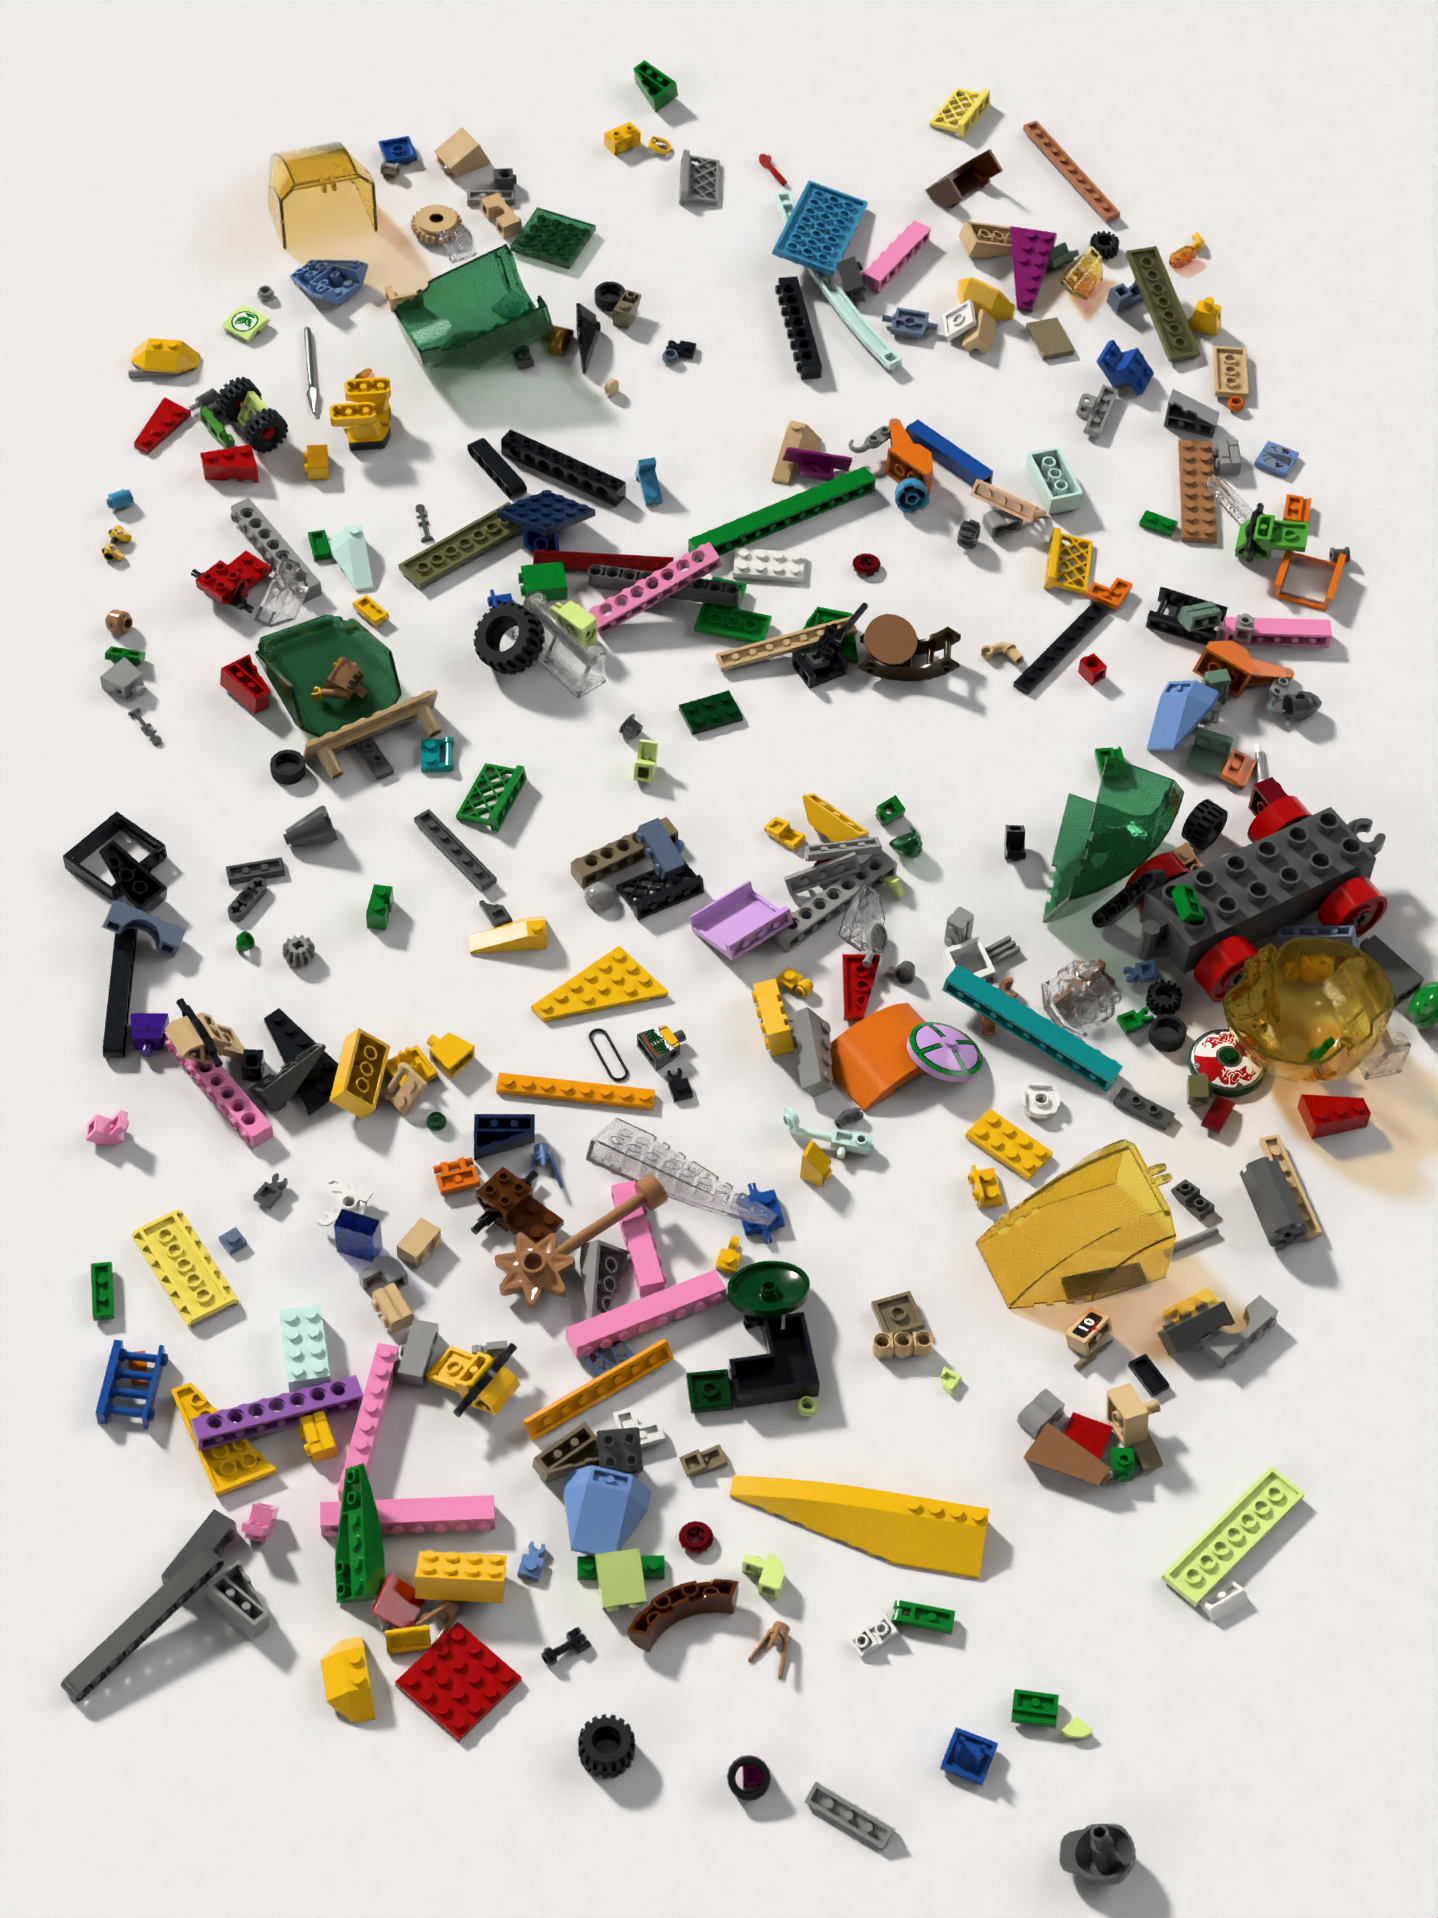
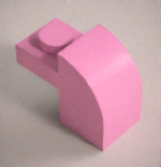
M120 1110L112 1119L96 1114L87 1125L86 1140L99 1145H117L122 1143L125 1131L129 1125V1121H127L128 1112Z
M261 1502L254 1503L249 1521L242 1524L241 1531L245 1532L244 1538L266 1543L275 1525L279 1507Z

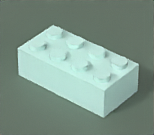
M1054 447L1027 453L1025 469L1048 514L1081 508L1083 492L1061 449Z
M321 1305L279 1310L289 1393L304 1387L317 1386L323 1382H331Z

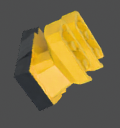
M386 377L348 379L344 382L346 401L356 403L333 404L330 406L331 425L334 427H344L350 451L385 449L391 437L390 379Z

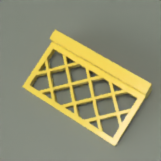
M956 88L930 121V127L958 132V137L964 138L991 104L990 90L984 89L981 93Z

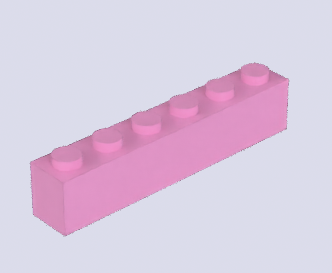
M915 220L910 226L908 225L905 231L899 234L897 239L890 243L888 248L880 254L879 258L876 261L874 260L868 269L864 270L862 275L866 276L868 282L866 288L880 293L930 240L931 228Z
M1224 617L1222 626L1223 641L1231 640L1238 645L1329 647L1332 638L1330 620L1255 618L1251 642L1233 640L1237 617ZM1238 631V633L1248 634V632Z
M635 1180L611 1185V1198L614 1208L637 1194L634 1187ZM645 1205L618 1221L640 1297L664 1290V1284H667L666 1274L661 1272L660 1269L662 1266L660 1254L656 1255L655 1252L657 1250L655 1237L651 1238V1222L646 1221L647 1209Z

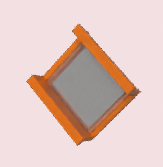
M1285 551L1274 586L1277 587L1275 598L1326 611L1329 601L1332 602L1347 555L1340 553L1337 563L1295 553L1294 551Z

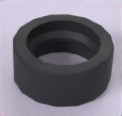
M613 281L599 284L595 289L596 306L604 311H613L625 293L624 287ZM605 294H615L619 297L606 299L602 296Z
M287 749L274 754L270 761L273 779L284 785H291L301 781L306 773L304 757L295 750ZM286 762H293L299 766L291 772H282L277 769L279 765Z
M1159 1015L1151 1022L1148 1038L1156 1049L1164 1052H1173L1180 1049L1184 1044L1187 1028L1185 1023L1174 1015ZM1160 1027H1170L1178 1032L1179 1037L1171 1040L1164 1039L1157 1034L1156 1030Z
M752 1755L741 1756L734 1760L727 1774L728 1785L732 1793L738 1798L747 1801L757 1800L763 1796L768 1790L771 1781L770 1771L765 1762ZM743 1765H755L762 1773V1782L754 1791H743L736 1783V1772Z

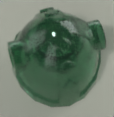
M910 826L909 829L912 832L891 840L889 845L897 854L903 857L916 858L922 852L923 843L918 831L913 826Z

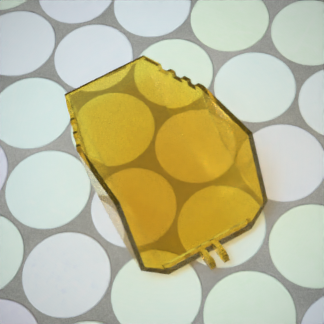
M336 141L274 153L270 156L268 162V209L283 249H287L283 201L295 190L320 186L323 193L327 192V184H330L333 191H337L336 183L350 180L352 184L355 183L374 231H378L374 180L369 171L340 142Z
M1122 1139L1082 1158L995 1222L976 1241V1246L1008 1309L1034 1307V1304L1046 1303V1306H1051L1055 1302L1073 1304L1077 1300L1093 1302L1166 1278L1176 1233L1170 1207L1158 1186L1169 1183L1173 1178L1170 1173L1153 1178V1176L1165 1172L1167 1169L1166 1165L1160 1163L1147 1167L1135 1143Z

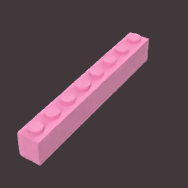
M712 1270L566 1328V1341L576 1358L588 1356L593 1350L598 1348L606 1349L615 1341H626L630 1337L644 1334L654 1327L664 1326L669 1321L682 1319L687 1314L699 1312L712 1304L717 1305L725 1300L726 1287L717 1271Z
M377 1344L338 1487L339 1501H342L345 1469L363 1464L367 1476L369 1475L395 1378V1367L397 1362H399L398 1346Z
M494 1495L375 1500L381 1533L402 1534L403 1532H414L420 1534L425 1531L442 1533L448 1530L465 1532L472 1529L481 1531L495 1529ZM342 1501L320 1502L321 1536L335 1537L338 1535Z

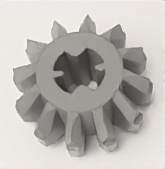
M294 935L293 939L287 938L286 943L283 944V957L288 965L293 963L294 967H296L298 964H301L303 967L304 963L310 964L311 959L314 958L315 945L309 937L304 939L303 935L298 938Z

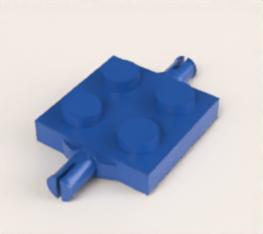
M750 1183L748 1184L750 1195L735 1199L745 1236L762 1234L764 1243L768 1244L769 1240L770 1244L773 1242L770 1232L774 1229L785 1227L775 1189L758 1192L756 1183H752V1185Z

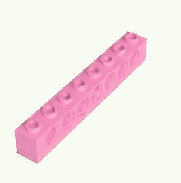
M710 542L702 544L691 553L684 554L677 561L670 562L665 568L654 571L651 576L637 581L630 588L623 589L616 596L609 597L602 604L593 606L588 613L593 614L597 618V632L599 636L721 567L720 557Z
M165 1032L166 1041L164 1044L169 1052L172 1051L177 1062L186 1067L188 1075L197 1080L199 1088L208 1093L209 1100L213 1104L216 1103L222 1116L228 1117L234 1130L238 1129L245 1143H249L255 1148L273 1137L271 1123L223 1066L217 1068L212 1061L207 1065L200 1062L196 1063L189 1059H182L177 1054L176 1047L169 1041V1036Z

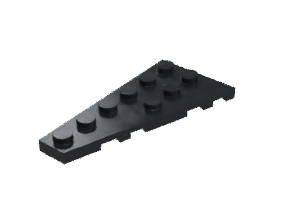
M280 1008L264 1018V1024L284 1064L296 1062V1057L317 1044ZM325 1051L297 1089L308 1116L330 1100L338 1063Z

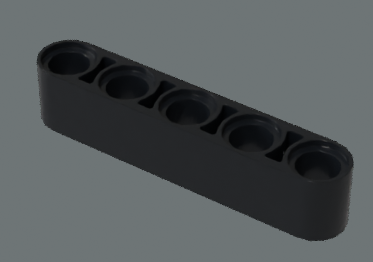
M481 438L467 445L470 456L509 499L527 492L524 481L486 439Z
M1154 869L1141 874L1093 913V925L1097 928H1102L1115 924L1144 900L1146 892L1166 882L1165 872L1162 869Z

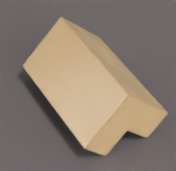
M983 309L975 314L977 325L965 332L962 346L968 352L977 348L982 354H985L992 348L997 322Z

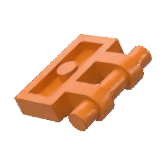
M461 1157L457 1158V1161L449 1163L444 1161L440 1162V1165L433 1166L434 1174L442 1172V1174L436 1175L441 1196L480 1187V1180L475 1166L467 1167L474 1165L472 1157L466 1159Z

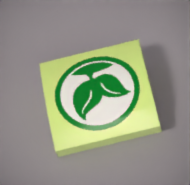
M243 305L230 315L222 327L224 330L250 343L257 332L261 333L270 319Z

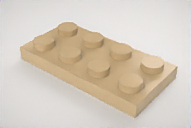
M1213 346L1214 396L1248 398L1246 348Z

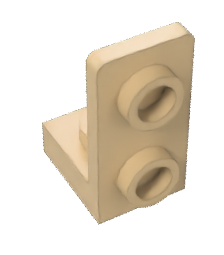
M392 286L385 287V297L391 312L423 305L421 291L398 296L397 292L393 291Z

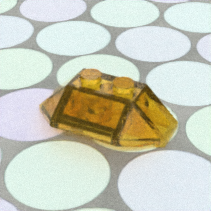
M1091 245L1070 265L1058 281L1071 295L1084 300L1088 299L1102 281L1103 256Z

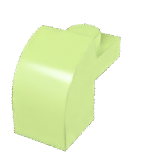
M640 739L633 780L652 783L657 765L659 742Z
M768 1553L766 1560L757 1555L750 1556L745 1554L742 1572L760 1577L758 1593L779 1599L784 1579L782 1562L771 1553Z

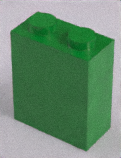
M563 562L521 566V573H518L519 584L522 583L520 592L521 596L525 597V603L567 599V582Z

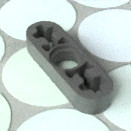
M260 877L253 878L228 907V917L231 921L240 922L244 920L266 894L267 883L265 879ZM245 897L252 898L250 902H243L242 900Z

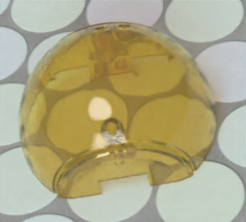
M1295 937L1285 942L1277 950L1275 945L1269 943L1264 948H1261L1254 957L1245 962L1244 978L1230 989L1223 998L1225 1019L1229 1031L1241 1052L1266 1073L1282 1080L1304 1084L1337 1080L1356 1069L1378 1044L1389 1023L1394 1006L1393 991L1389 978L1372 957L1350 944L1323 937ZM1331 1036L1336 1041L1320 1060L1316 1058L1312 1062H1304L1308 1057L1306 1054L1314 1046L1318 1048L1326 1038L1328 1039Z

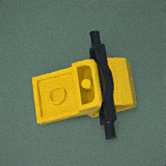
M510 1343L493 1362L494 1359L490 1355L478 1351L474 1355L449 1346L425 1376L429 1382L459 1392L462 1401L453 1411L457 1417H460L469 1406L496 1415L520 1386L517 1377L503 1366L517 1347Z

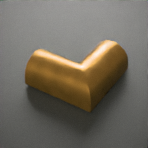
M544 322L540 323L537 332V339L551 342L547 353L561 357L564 356L574 336V332L571 329Z

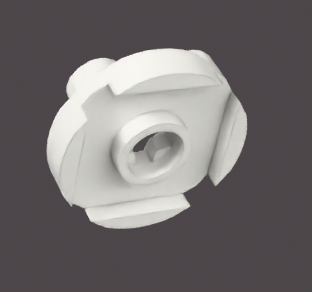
M1035 1082L1030 1084L1026 1090H1023L1021 1096V1106L1025 1111V1115L1037 1119L1055 1117L1061 1102L1059 1092L1052 1089V1086L1048 1083ZM1038 1098H1042V1100L1046 1102L1039 1103L1037 1101Z

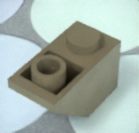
M630 290L625 291L613 309V325L629 329L636 317L642 294Z

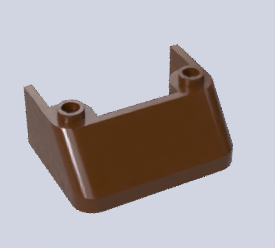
M991 149L965 162L925 189L928 196L945 207L950 206V208H953L959 204V200L963 199L962 196L979 185L985 186L991 182L990 178L1002 172L1003 169Z

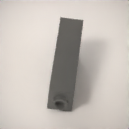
M1376 935L1369 939L1366 938L1361 942L1358 956L1393 1008L1421 989L1424 978Z

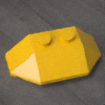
M973 277L958 281L957 295L960 304L970 299L973 302L975 314L984 309L995 321H1006L1014 318L1015 305L1010 303L1000 290Z
M148 338L134 349L131 363L144 371L181 373L190 369H197L200 354L180 340Z
M815 793L803 795L802 799L808 823L814 827L815 831L826 835L829 841H848L869 835L866 829L818 797Z
M362 1636L340 1640L320 1660L327 1704L347 1717L352 1723L374 1720L375 1712Z

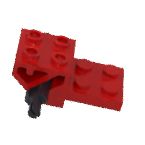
M245 551L228 565L220 560L206 572L200 573L193 569L191 575L197 578L195 580L197 588L221 604L232 605L236 609H244L248 613H252L254 607L249 605L246 599L248 591L272 572V567L248 551Z

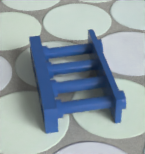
M114 1340L95 1412L99 1424H106L108 1416L119 1415L142 1418L144 1429H148L150 1421L153 1422L155 1416V1409L153 1407L163 1366H167L168 1354H165L164 1345H159L158 1354L155 1355L129 1352L127 1349H124L122 1340ZM133 1360L155 1363L153 1373L123 1370L121 1364L122 1361ZM121 1378L151 1381L148 1391L118 1388L116 1384L117 1380ZM119 1396L145 1399L146 1402L144 1410L113 1406L111 1404L112 1399Z

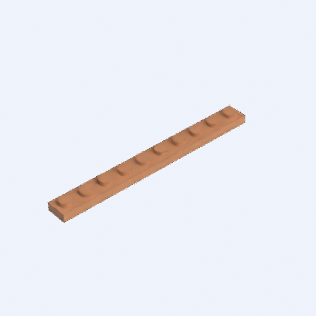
M1037 120L1023 125V131L1105 222L1120 218L1118 209Z

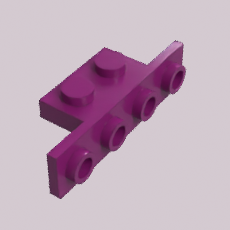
M786 447L782 457L784 461L799 463V476L826 481L833 480L834 469L848 471L852 463V457Z

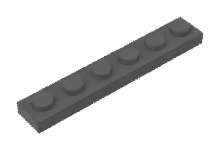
M430 809L414 817V823L481 891L497 882V877Z

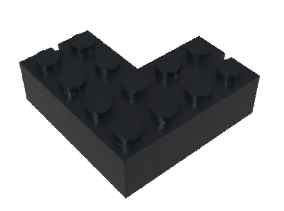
M804 1312L785 1314V1329H781L782 1316L763 1317L762 1333L767 1354L729 1359L728 1373L731 1387L733 1388L732 1392L736 1408L797 1400L804 1396L818 1397L820 1383Z

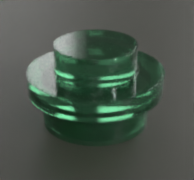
M432 1112L427 1117V1127L433 1131L442 1130L446 1126L445 1116L440 1112Z

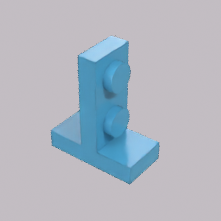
M655 457L638 460L635 471L636 480L640 482L645 506L663 502L655 471L657 464Z

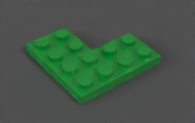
M712 577V580L738 584L740 586L742 602L747 588L746 583ZM703 603L694 625V631L752 644L765 640L772 616L739 609L741 603L735 607Z

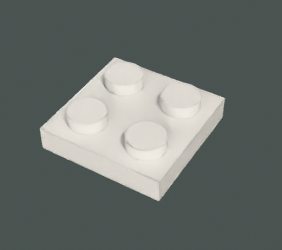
M970 299L942 315L945 336L949 341L977 325L974 305Z

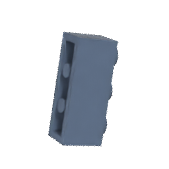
M656 818L639 825L636 839L639 844L643 845L646 857L649 860L651 859L654 864L656 874L660 875L662 880L681 873L685 863L660 819Z

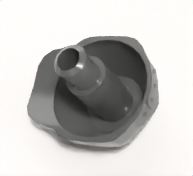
M1092 1824L1084 1829L1071 1831L1064 1835L1060 1845V1866L1068 1873L1083 1876L1090 1884L1116 1885L1121 1883L1132 1870L1136 1861V1849L1131 1836L1123 1826L1117 1824Z

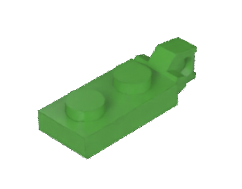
M206 406L201 408L200 420L218 443L221 442L225 448L235 445L234 438L231 434H227L225 427L216 420L214 413L209 411Z

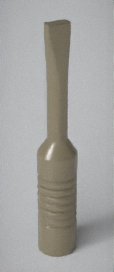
M1113 1340L1092 1352L1088 1357L1082 1358L1074 1364V1368L1077 1371L1082 1370L1095 1360L1096 1356L1106 1349Z

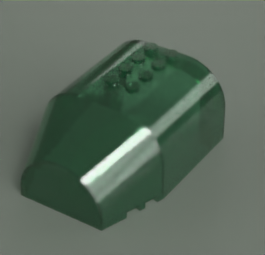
M507 244L427 282L428 286L423 291L419 289L417 296L412 300L408 298L393 311L413 356L421 367L479 370L554 334L553 324L546 303L541 296H538L537 302L539 307L536 308L520 279L513 253Z

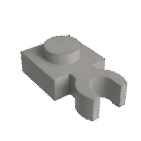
M507 1340L486 1342V1346L473 1345L472 1354L476 1355L479 1351L490 1355L495 1361L508 1347Z

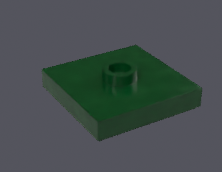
M728 1369L686 1373L691 1413L733 1409Z

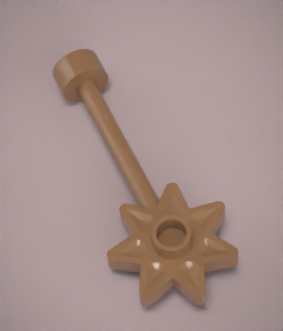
M648 1174L634 1184L637 1192L635 1196L559 1246H557V1237L554 1233L549 1234L537 1244L524 1233H517L516 1252L498 1254L494 1258L496 1266L507 1274L499 1285L500 1294L507 1296L523 1292L529 1309L536 1308L544 1293L565 1297L566 1288L561 1276L576 1266L575 1258L568 1256V1254L641 1206L645 1205L649 1210L653 1211L667 1202L668 1197L661 1183L654 1175Z

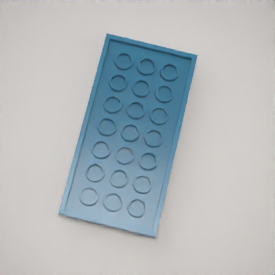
M809 180L775 244L772 254L833 277L838 267L837 262L841 261L868 202Z

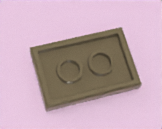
M1057 317L1026 323V329L1042 360L1074 354V349Z

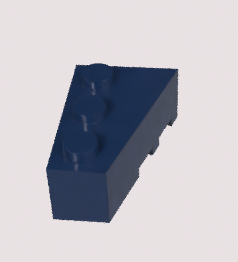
M474 1114V1160L535 1142V1114Z

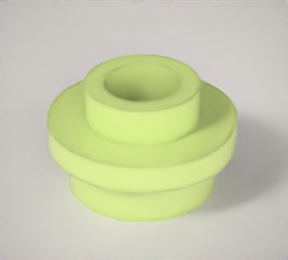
M804 1396L797 1402V1411L802 1416L810 1417L817 1412L818 1404L813 1397Z

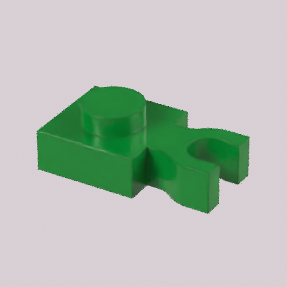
M1145 1007L1138 1013L1135 1010H1131L1118 1015L1116 1021L1124 1033L1129 1034L1142 1029L1143 1024L1151 1023L1154 1016H1145L1149 1010Z
M1330 1036L1318 1048L1314 1046L1306 1054L1308 1057L1304 1063L1308 1067L1316 1064L1336 1041Z

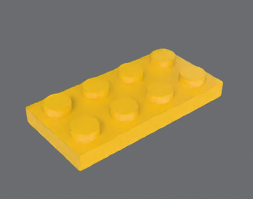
M991 1109L965 1135V1138L1027 1181L1053 1156L1051 1150Z

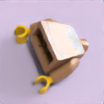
M345 656L337 660L338 663H333L334 670L327 677L322 686L323 689L321 690L319 687L313 689L314 693H311L312 699L314 701H320L322 698L349 700L354 693L363 699L369 690L361 685L365 675L358 663L350 662Z

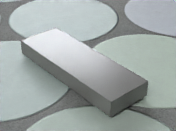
M467 190V205H481L482 198L496 193L505 199L507 205H515V190Z

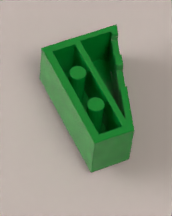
M644 60L633 68L635 82L655 113L678 96L676 82Z

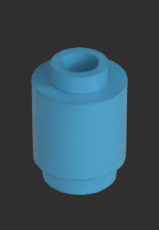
M122 489L108 494L106 502L110 509L112 508L116 511L130 506V503H133L134 500L129 489Z

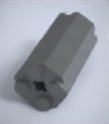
M1262 1157L1246 1165L1247 1170L1245 1172L1242 1170L1240 1176L1270 1246H1275L1276 1250H1282L1287 1245L1304 1241L1308 1229L1278 1159L1273 1158L1274 1161H1269L1268 1157Z

